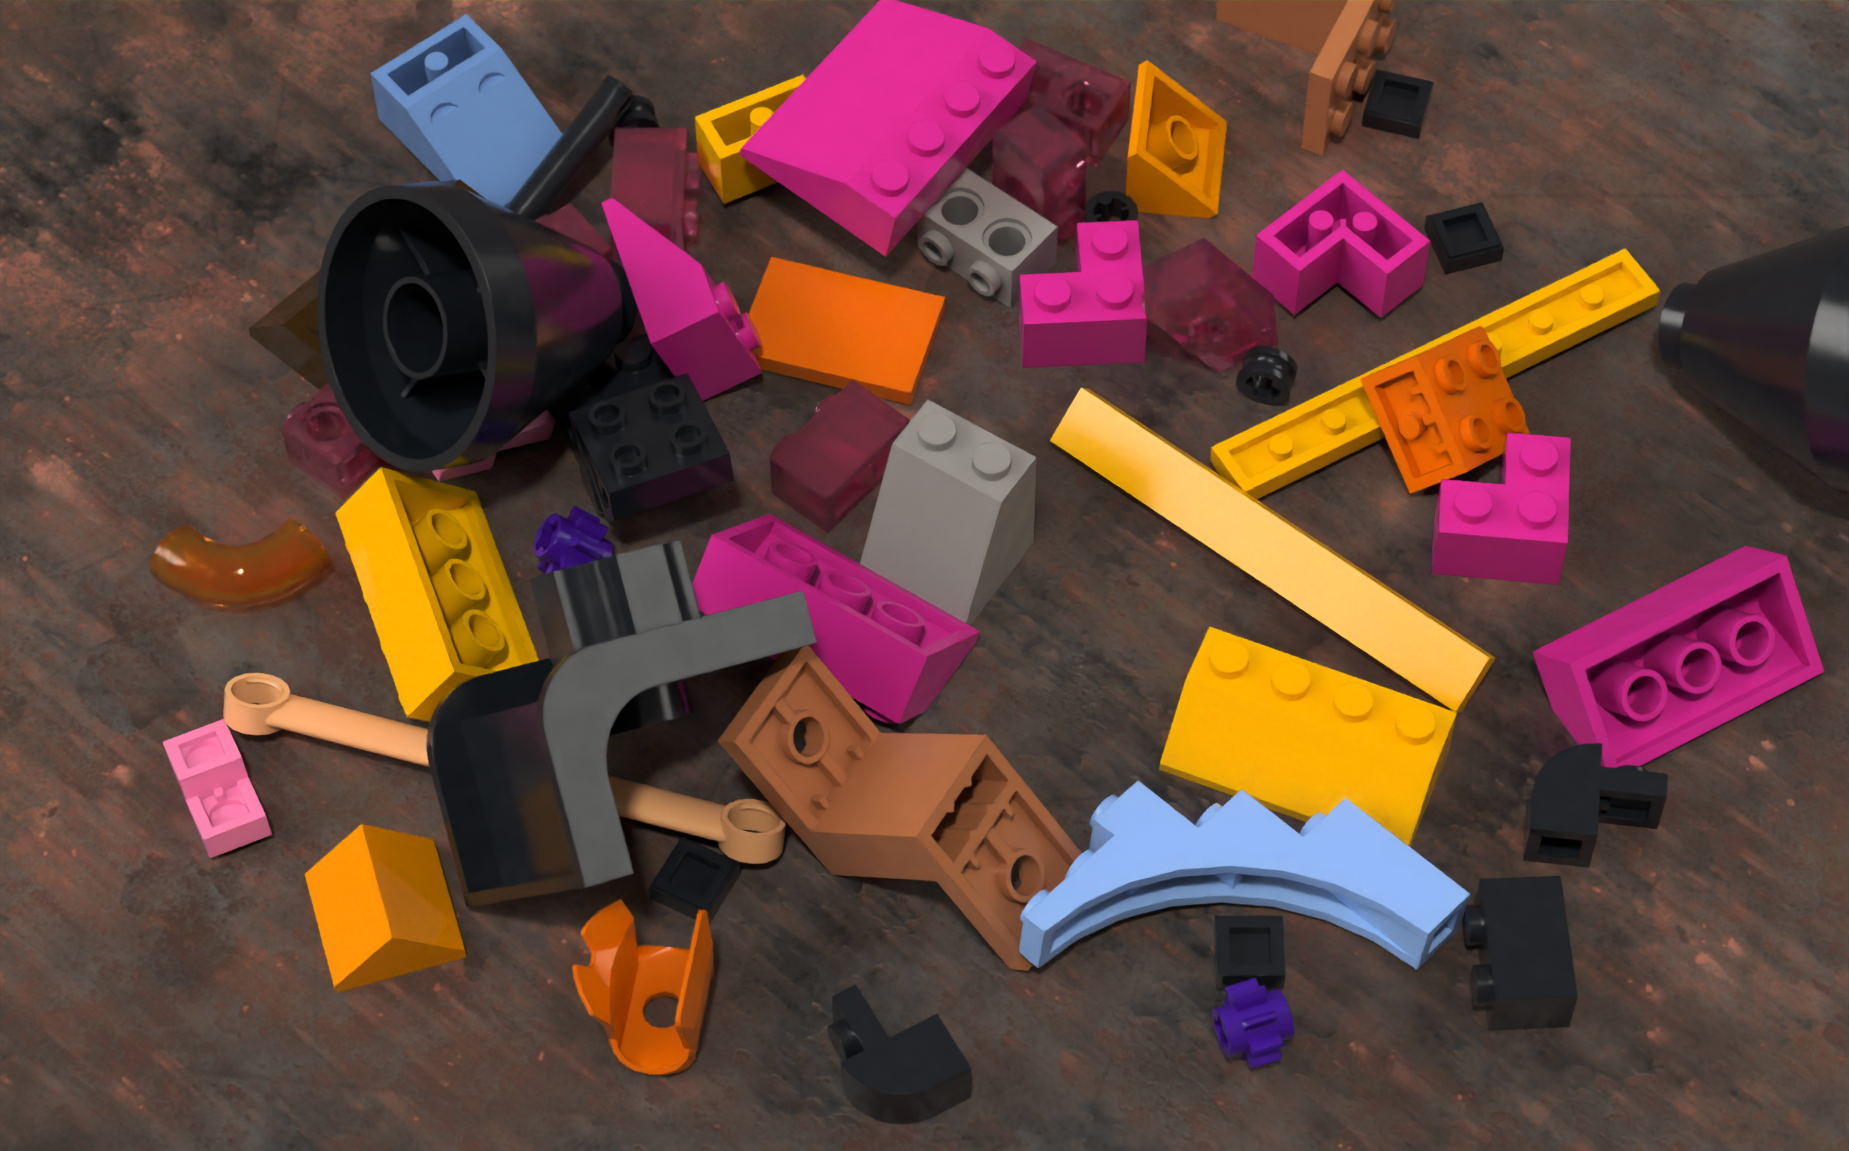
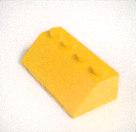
M380 467L335 512L345 540L346 549L354 565L363 591V598L368 605L380 640L381 649L389 665L399 694V701L404 708L406 717L430 722L439 702L458 684L477 676L539 661L476 491Z
M1209 626L1186 677L1161 757L1159 770L1231 796H1235L1243 789L1267 809L1306 823L1318 812L1327 815L1344 798H1347L1402 842L1411 847L1449 754L1457 712Z

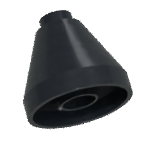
M438 181L379 187L368 191L356 199L343 213L332 231L321 264L317 292V322L321 353L330 386L345 418L362 442L377 456L395 467L415 472L470 465L492 456L602 364L612 354L616 345L628 337L636 318V301L626 272L618 263L605 259L597 250L479 195L457 185Z
M1849 226L1707 272L1697 284L1681 283L1677 285L1665 302L1659 323L1658 342L1664 363L1670 368L1683 370L1685 379L1694 390L1830 488L1839 493L1849 494Z

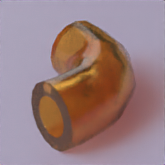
M294 519L286 520L274 532L263 539L240 546L220 544L203 535L195 527L184 525L170 532L159 543L150 562V572L166 587L199 604L242 609L284 599L320 576L331 566V560L318 538L307 527Z

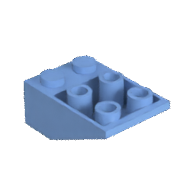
M467 14L370 73L379 120L441 182L460 179L485 199L505 208L563 135L503 49Z

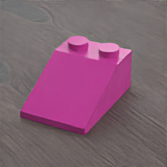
M614 198L601 202L650 344L673 375L676 377L688 373L699 396L704 401L761 374L762 371L754 349L762 346L760 336L748 313H740L738 304L727 283L723 281L716 285L698 261Z

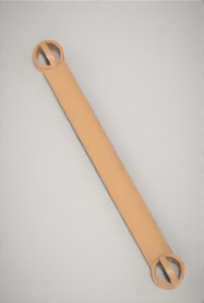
M242 674L228 681L224 689L223 717L225 723L240 733L268 735L283 729L429 767L426 747L428 729L290 694L288 684L281 678L270 674ZM609 776L618 815L621 817L718 841L719 848L725 855L743 863H767L777 859L782 854L786 821L769 802L756 799H742L731 802L726 806ZM744 830L759 831L760 833L747 832Z

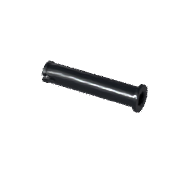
M607 75L598 90L506 208L540 223L628 108L637 101V97L633 95V92L616 78Z

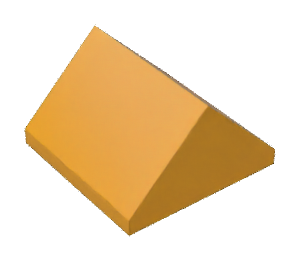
M1148 60L1139 64L1127 159L1125 195L1132 198L1140 213L1210 219L1218 215L1227 121Z
M361 824L305 873L336 993L467 957L434 839Z

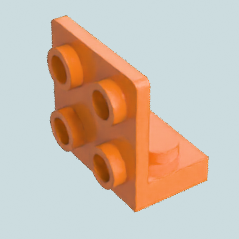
M1482 326L1473 328L1420 354L1360 379L1410 494L1440 483L1441 479L1448 480L1466 473L1503 454L1507 432L1530 434L1526 425L1524 410L1521 404L1514 398L1501 368L1499 352L1489 340Z

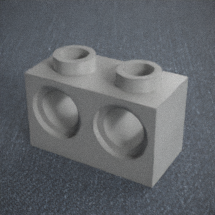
M965 168L917 222V247L934 264L939 266L945 265L967 279L971 286L980 294L987 297L993 296L1009 308H1012L1019 301L1020 275L1044 274L1056 264L1058 226Z

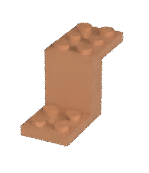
M1218 0L1216 20L1318 55L1309 72L1301 148L1323 156L1334 135L1342 137L1345 134L1353 114L1354 103L1351 101L1355 94L1364 95L1367 92L1375 72L1376 61L1373 60L1377 52L1386 54L1392 44L1398 21L1390 18V15L1393 14L1399 0Z
M809 645L782 652L718 740L719 744L831 875L936 881L1009 969L1029 971L1033 964L1018 952L1023 923L1020 921L1022 911L1038 892L1043 889L1051 892L1065 880L1070 866L1082 854L1079 848L987 735L881 733ZM801 720L805 725L804 738L806 745L799 754L794 746L793 732L795 726ZM1018 859L1020 862L1019 877L1021 884L1015 891L1011 882V870Z

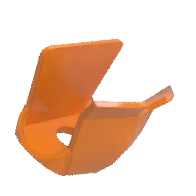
M618 899L598 910L581 929V936L591 952V961L588 967L576 964L572 967L578 994L589 1015L601 1023L609 1037V1045L616 1059L623 1066L635 1072L648 1075L679 1073L689 1068L697 1059L696 1053L711 982L714 978L713 941L707 911L698 910L690 949L658 945H637L634 917L622 899ZM666 996L676 999L678 1006L674 1025L658 1028L645 1020V1008L653 999Z

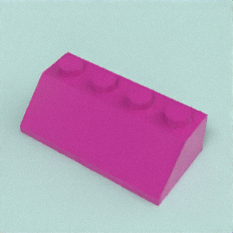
M770 513L711 535L692 583L698 609L705 613L704 616L804 591L817 643L809 645L810 648L848 694L864 704L863 709L867 714L886 723L901 724L927 711L976 644L981 633L976 628ZM777 653L767 657L773 660H777L781 653Z
M1744 546L1532 652L1553 712L1578 745L1589 743L1602 744L1601 766L1611 768L1623 765L1640 767L1824 672L1787 555L1750 546Z

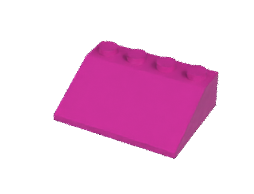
M879 0L744 144L740 150V156L886 257L1025 103L1037 61L987 27L898 0Z

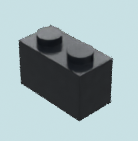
M1561 876L1480 879L1474 905H1466L1464 933L1466 944L1477 945L1480 965L1472 966V996L1475 1006L1485 1005L1488 1031L1569 1027L1578 994Z

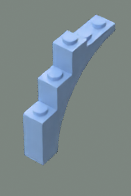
M1137 781L1119 798L1114 794L1110 795L1097 807L1089 823L1092 827L1089 850L1083 852L1072 863L1067 871L1065 880L1051 892L1046 889L1041 890L1027 903L1020 916L1023 926L1018 952L1037 968H1040L1078 939L1121 919L1171 906L1223 902L1276 907L1326 920L1374 941L1418 970L1459 930L1470 893L1347 798H1344L1327 815L1322 812L1313 815L1301 829L1300 833H1298L1241 789L1224 806H1221L1219 803L1210 806L1199 818L1196 825H1194L1140 781Z

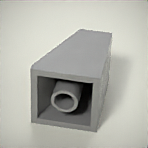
M927 400L892 443L860 564L971 625L1034 543L1036 457L936 403Z

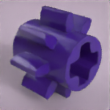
M573 506L568 519L557 513L550 515L540 526L533 543V554L542 559L537 569L547 574L612 556V543L604 538L608 527L599 523L600 518L577 506Z
M1256 978L1224 987L1227 999L1223 1000V1006L1212 1009V1020L1218 1042L1226 1057L1230 1058L1240 1055L1242 1061H1248L1251 1069L1281 1060L1279 1048L1284 1047L1283 1041L1293 1038L1295 1034L1292 1015L1283 993L1279 989L1266 992L1264 985L1259 987Z

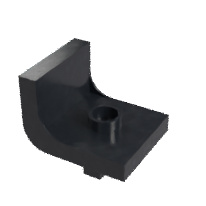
M681 540L613 555L531 578L530 583L550 658L477 676L458 684L437 705L427 732L426 747L429 767L466 907L581 889L634 874L607 771L606 749L608 737L693 714L694 711L685 678L817 643L804 591L700 617Z

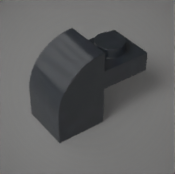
M1599 743L1576 745L1560 751L1544 764L1536 777L1525 821L1523 861L1589 868L1598 837V823L1658 829L1667 798L1668 774L1648 772L1646 769L1634 765H1623L1616 768L1602 767V744Z
M856 984L832 996L833 1024L827 1026V1031L834 1049L843 1061L841 1062L842 1093L857 1110L881 1122L912 1124L933 1118L971 1098V1066L938 1014L889 1038Z

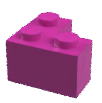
M1342 169L1256 235L1252 280L1294 315L1338 282L1382 318L1424 285L1430 240Z
M1138 220L1077 223L1075 272L1020 275L1019 329L1022 367L1145 362L1148 316Z
M1507 432L1498 484L1441 479L1434 517L1431 574L1558 585L1568 545L1571 438Z

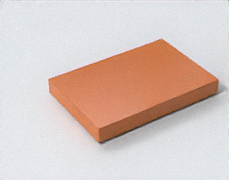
M771 257L748 314L762 342V346L754 349L761 370L911 405L946 310V297Z

